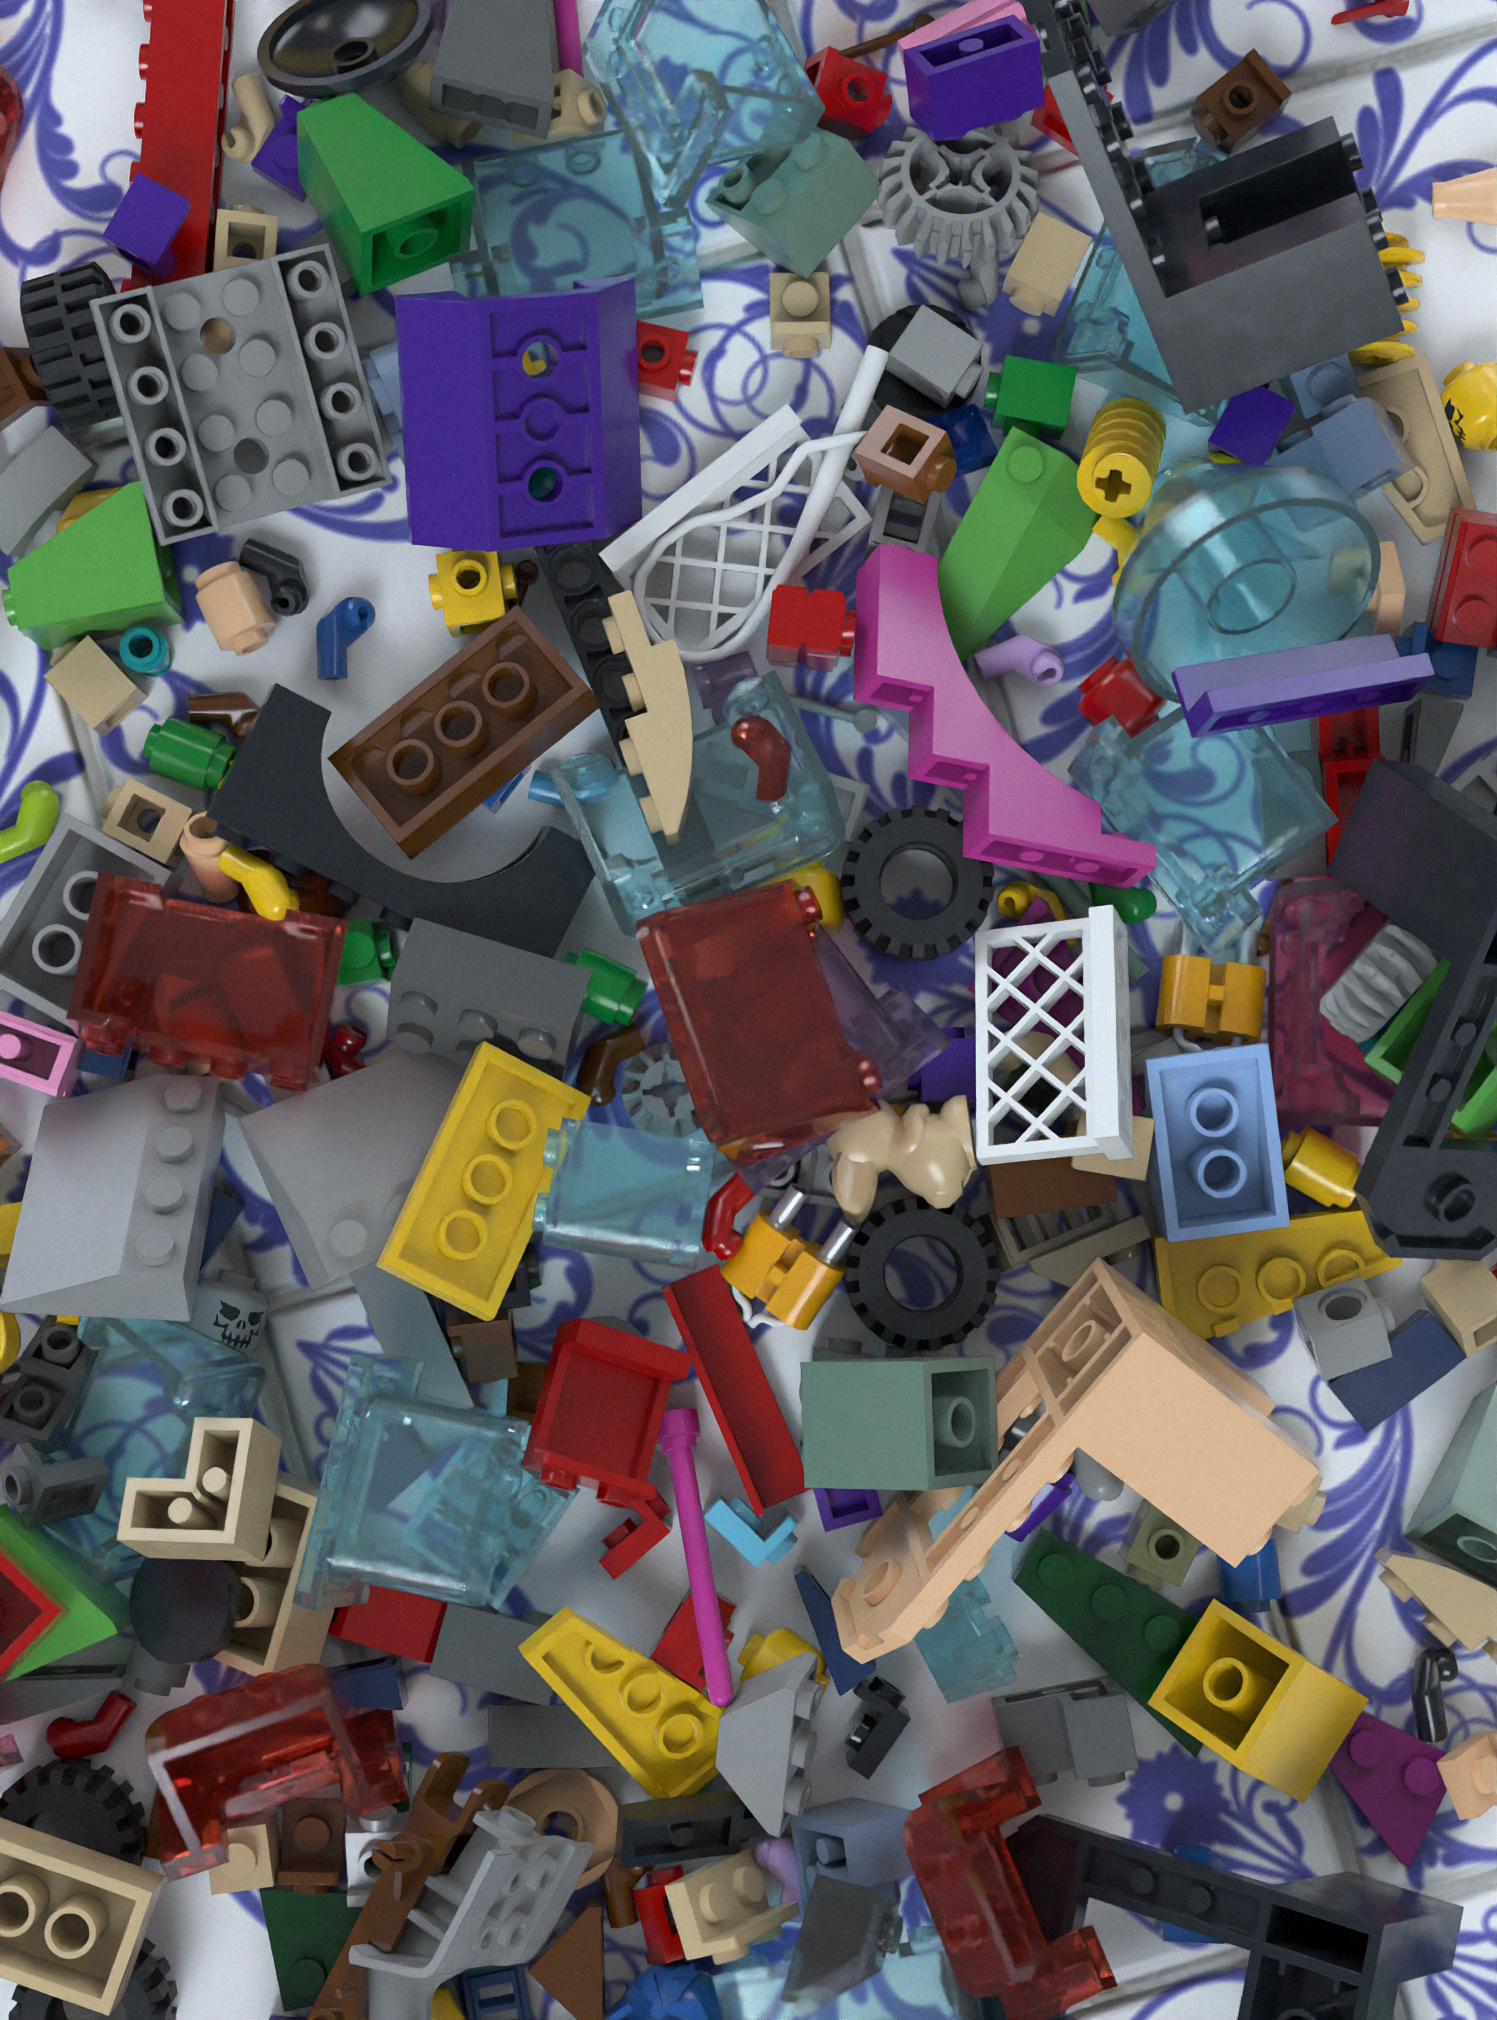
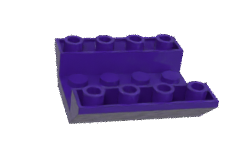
M630 275L573 280V290L468 298L456 291L394 296L409 542L412 545L485 552L606 539L642 519L635 277ZM545 342L550 350V360L547 367L539 374L528 375L522 364L526 349L534 343ZM544 466L552 467L555 473V484L552 490L543 497H532L528 490L530 476L538 468Z

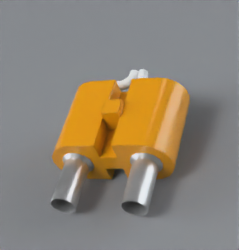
M1192 919L1179 920L1175 955L1166 956L1162 960L1155 1030L1166 1036L1174 1035L1177 1044L1182 1049L1190 1052L1203 1051L1197 1044L1185 1040H1196L1199 1036L1211 1038V1043L1229 1045L1228 1047L1260 1043L1267 971L1255 966L1259 932L1251 928L1239 929L1235 962L1226 961L1223 966L1211 964V958L1196 956L1199 922Z
M796 1183L790 1184L772 1212L763 1209L757 1212L742 1235L743 1246L741 1250L731 1260L725 1261L720 1268L721 1275L732 1285V1293L735 1300L743 1308L742 1321L752 1328L764 1322L773 1327L789 1325L797 1330H807L845 1274V1265L839 1259L859 1231V1228L853 1222L841 1218L823 1246L815 1241L810 1244L799 1236L801 1231L790 1223L809 1196V1193ZM743 1294L750 1299H753L755 1296L767 1304L764 1309L777 1318L761 1313L751 1318L752 1306Z

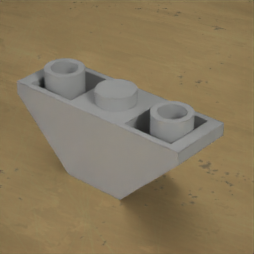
M808 1651L745 1680L733 1697L732 1702L720 1717L715 1767L765 1831L779 1838L793 1815L801 1817L804 1813L812 1788L811 1780L804 1777L805 1769L812 1760L817 1744V1733L810 1730V1724L820 1705L823 1684L815 1681L818 1655Z

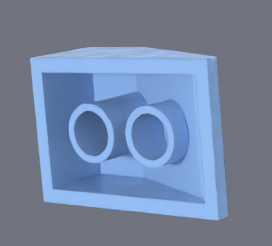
M1264 1042L1144 1059L1146 1118L1155 1119L1148 1168L1156 1232L1168 1243L1290 1226L1268 1043Z

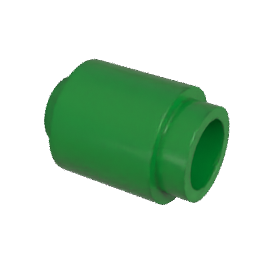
M169 716L163 725L155 723L150 729L144 744L143 757L150 759L149 771L153 774L202 792H207L210 788L218 791V784L226 776L230 768L229 762L234 760L238 747L227 743L225 735Z
M585 946L580 956L569 952L564 963L593 971L584 1013L611 1026L617 1021L628 1027L645 995L649 983L636 977L637 970Z

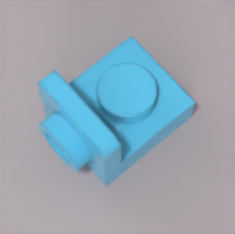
M719 1494L703 1511V1517L755 1568L765 1559L772 1565H775L798 1540L792 1531L799 1522L789 1511L764 1536L756 1530L763 1523V1520L759 1516L757 1517L755 1512L738 1496L729 1504Z

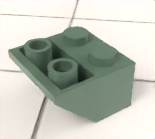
M781 114L774 122L767 125L761 131L757 142L739 163L723 174L719 180L718 187L704 202L715 214L774 264L807 279L877 199L878 186L881 183L849 140Z

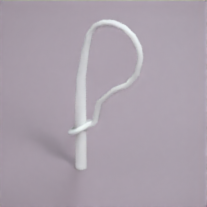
M871 345L867 346L833 435L806 441L800 445L771 488L731 508L690 516L657 539L636 572L632 593L651 646L665 642V640L660 638L647 618L644 593L647 577L665 549L696 527L731 520L780 496L808 453L826 450L791 543L757 606L737 636L717 649L699 653L678 649L682 662L699 665L725 659L746 644L770 612L772 590H775L778 584L787 585L805 558L835 495L853 447L858 445L867 433V431H860L886 366L888 352Z

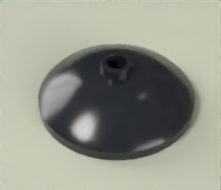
M300 0L282 12L265 30L258 44L257 60L263 76L272 86L294 96L321 99L325 97L336 98L352 91L357 95L363 94L383 85L415 60L432 33L434 12L429 0Z

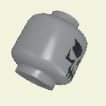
M220 1269L217 1280L204 1278L197 1281L190 1322L183 1321L181 1325L183 1335L193 1341L191 1351L216 1359L238 1363L240 1354H250L257 1350L270 1309V1301L263 1293L253 1290L256 1278Z

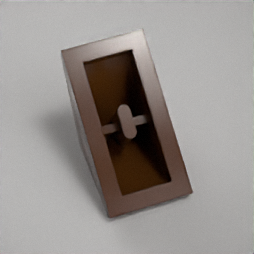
M603 1893L590 1894L552 1934L541 1954L530 1962L527 1971L576 2020H605L606 2018L602 2015L606 2011Z

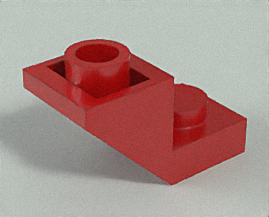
M346 1570L328 1633L342 1639L417 1661L432 1663L448 1603L407 1587L377 1582Z

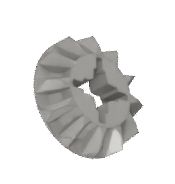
M663 1042L642 1050L632 1060L623 1078L622 1099L631 1120L646 1133L659 1138H681L700 1129L711 1117L718 1099V1082L710 1062L700 1052L688 1045ZM665 1064L671 1065V1073H674L677 1083H686L687 1086L697 1085V1091H687L686 1095L678 1097L677 1107H674L675 1117H669V1108H666L663 1098L643 1094V1090H649L653 1086L662 1084Z

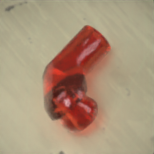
M753 715L739 718L732 725L730 732L731 740L737 748L742 749L759 767L755 799L786 802L792 756L790 743L769 720L763 717Z

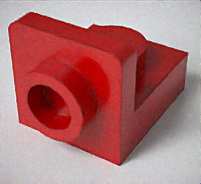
M656 1491L655 1499L633 1502L632 1506L643 1518L637 1526L628 1517L602 1540V1543L608 1550L600 1557L598 1562L613 1580L618 1578L671 1532L673 1526L666 1517L673 1510L658 1491Z

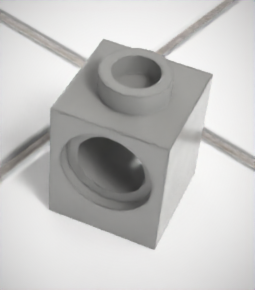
M922 304L890 351L886 370L946 409L955 394L965 399L980 378L984 367L979 365L977 361L979 360L983 344Z
M1361 1276L1292 1300L1303 1346L1323 1382L1393 1357L1387 1332L1395 1329L1391 1310L1383 1295L1373 1297Z

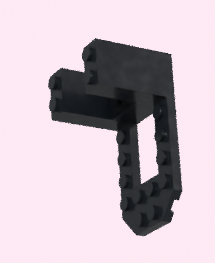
M1021 0L1029 24L1033 25L1036 23L1042 42L1047 50L1039 54L1047 81L1185 415L1405 330L1398 306L1409 303L1397 265L1384 270L1378 253L1390 247L1382 225L1383 218L1371 186L1359 190L1353 172L1363 169L1364 165L1352 132L1340 137L1333 115L1155 188L1144 156L1132 159L1125 140L1134 137V133L1122 101L1111 105L1103 85L1112 82V78L1100 46L1093 47L1087 26L1090 24L1082 0Z
M1374 758L1327 872L1449 960L1451 964L1439 987L1438 994L1421 1033L1414 1044L1413 1051L1398 1086L1390 1099L1388 1109L1371 1148L1365 1157L1353 1190L1375 1245L1389 1257L1480 1261L1497 1248V1141L1447 1138L1444 1135L1497 1018V802L1493 813H1491L1420 765Z
M1049 1813L1037 1814L1017 1827L1018 1830L998 1844L990 1845L971 1858L946 1981L958 2004L965 2003L973 2020H1075L1065 2015L1090 1897L1249 1950L1250 1956L1237 2020H1392L1399 1983L1452 1969L1464 1907L1350 1871L1272 1885Z

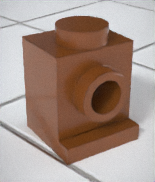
M888 404L854 451L868 484L877 488L881 484L923 505L933 490L938 493L947 490L956 474V454L947 431Z

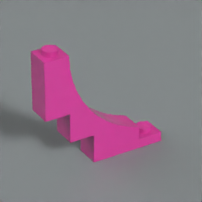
M880 544L857 570L853 701L909 712L908 779L964 790L963 857L1122 889L1131 888L1156 868V845L1135 841L1126 833L1109 832L1101 834V803L1073 789L1050 773L1024 751L1007 733L981 700L952 644L943 615L938 588L937 557L915 552L906 545Z

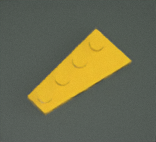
M1360 1206L1289 1215L1290 1226L1180 1242L1168 1243L1159 1234H1151L1159 1305L1204 1340L1214 1336L1220 1338L1240 1330L1241 1325L1272 1313L1278 1315L1293 1309L1292 1300L1358 1276L1366 1280L1402 1265V1258H1391L1375 1245Z
M566 1605L518 1646V1649L529 1664L653 1800L694 1795L719 1773V1770L715 1767L720 1717L727 1707L713 1705L709 1695Z

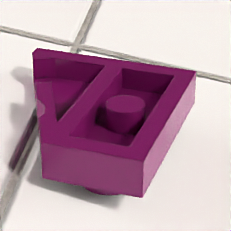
M1362 1710L1328 1764V1768L1343 1785L1365 1818L1386 1843L1394 1857L1401 1864L1410 1867L1447 1791L1436 1764L1447 1752L1421 1741L1418 1737Z

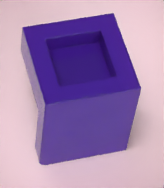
M138 172L102 237L113 254L167 282L178 263L170 246L190 213L191 204L185 197Z
M1263 386L1233 396L1208 439V450L1213 453H1223L1250 465V469L1256 471L1261 477L1267 467L1266 462L1272 458L1273 449L1295 411L1294 403Z

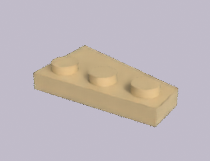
M1422 353L1355 376L1361 393L1354 396L1356 399L1366 396L1383 405L1416 466L1378 489L1421 546L1444 538L1450 508L1478 511L1426 353Z

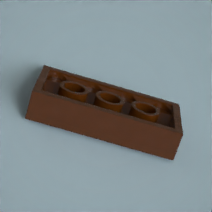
M517 604L327 759L410 860H413L601 706L587 684Z

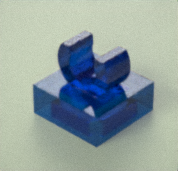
M975 403L923 420L947 431L956 454L957 469L954 478L992 465L998 450Z

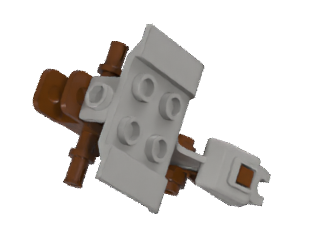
M460 1751L440 1753L431 1763L413 1798V1812L403 1832L394 1836L390 1841L381 1840L377 1842L375 1846L379 1849L372 1850L374 1864L383 1869L324 1983L307 2020H431L433 1994L442 1982L468 1968L488 1965L509 1966L533 1961L543 1951L596 1846L590 1842H576L558 1835L541 1836L534 1831L536 1822L531 1817L515 1808L503 1806L509 1794L510 1785L502 1779H485L479 1782L471 1792L464 1808L454 1802L453 1797L469 1766L470 1759Z

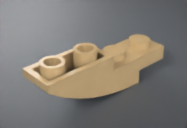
M630 589L608 597L612 616L602 619L613 654L625 651L632 673L622 676V680L633 711L643 708L646 710V713L625 720L629 738L619 741V745L630 776L642 773L649 796L640 798L639 802L650 833L662 830L667 845L671 846L680 842L688 815L693 785L694 736L691 705L685 672L675 638L651 646Z
M1380 1548L1373 1555L1385 1569L1378 1576L1381 1582L1404 1604L1411 1597L1416 1600L1428 1613L1421 1621L1422 1624L1445 1647L1449 1648L1456 1642L1472 1653L1487 1639L1488 1642L1481 1649L1497 1665V1591L1443 1563L1412 1553Z

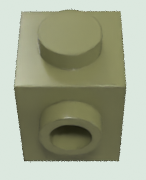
M1143 1498L1117 1554L1125 1561L1131 1563L1127 1574L1159 1590L1164 1580L1181 1587L1201 1541Z

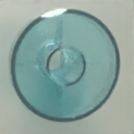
M1199 456L1177 460L1163 468L1155 476L1152 494L1147 505L1144 507L1117 582L1112 604V622L1115 635L1146 686L1164 699L1180 704L1171 677L1172 672L1177 667L1344 639L1366 610L1378 582L1381 567V551L1376 532L1348 491L1331 476L1318 470L1287 465L1214 463L1208 458Z

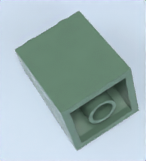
M995 1356L834 1359L800 1362L801 1382L799 1398L802 1404L803 1444L801 1448V1461L804 1466V1488L930 1491L983 1484L999 1467Z
M1497 1380L1474 1397L1403 1535V1538L1496 1588Z

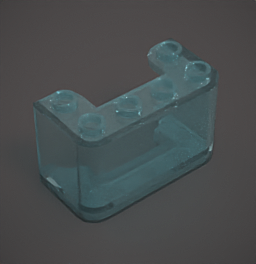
M562 1117L560 1130L550 1128L548 1130L543 1167L554 1169L550 1193L538 1192L532 1230L543 1232L542 1245L696 1270L717 1145L715 1142Z

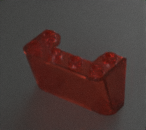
M99 872L66 1019L74 1033L79 1036V1039L87 1042L85 1049L93 1053L111 1057H122L124 1049L148 1053V1062L163 1067L184 1069L185 1061L187 1060L210 1065L208 1073L221 1078L243 1081L246 1078V1073L250 1072L270 1076V1085L273 1087L294 1092H306L308 1083H320L322 1079L349 933V921L292 909H286L284 920H271L264 916L167 898L162 884Z

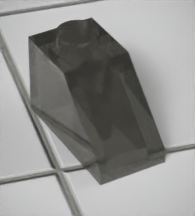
M816 1874L780 1999L792 2015L805 2017L882 1971L886 1953L894 1955L898 1949L904 1924L903 1916L897 1915L899 1908L890 1893Z

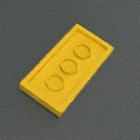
M486 1041L480 1043L474 1051L376 1266L486 1322L493 1320L592 1097Z

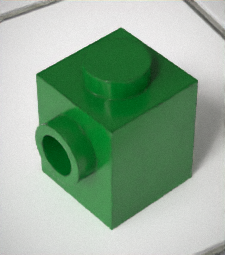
M1006 355L1001 372L990 371L988 375L983 407L994 409L990 428L1003 430L1002 436L1005 438L1012 426L1036 439L1043 437L1060 441L1067 426L1077 368Z

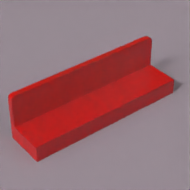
M719 1263L664 1285L661 1288L687 1352L693 1355L692 1364L756 1516L765 1514V1509L813 1489L804 1488V1466L741 1319L728 1284L720 1273Z

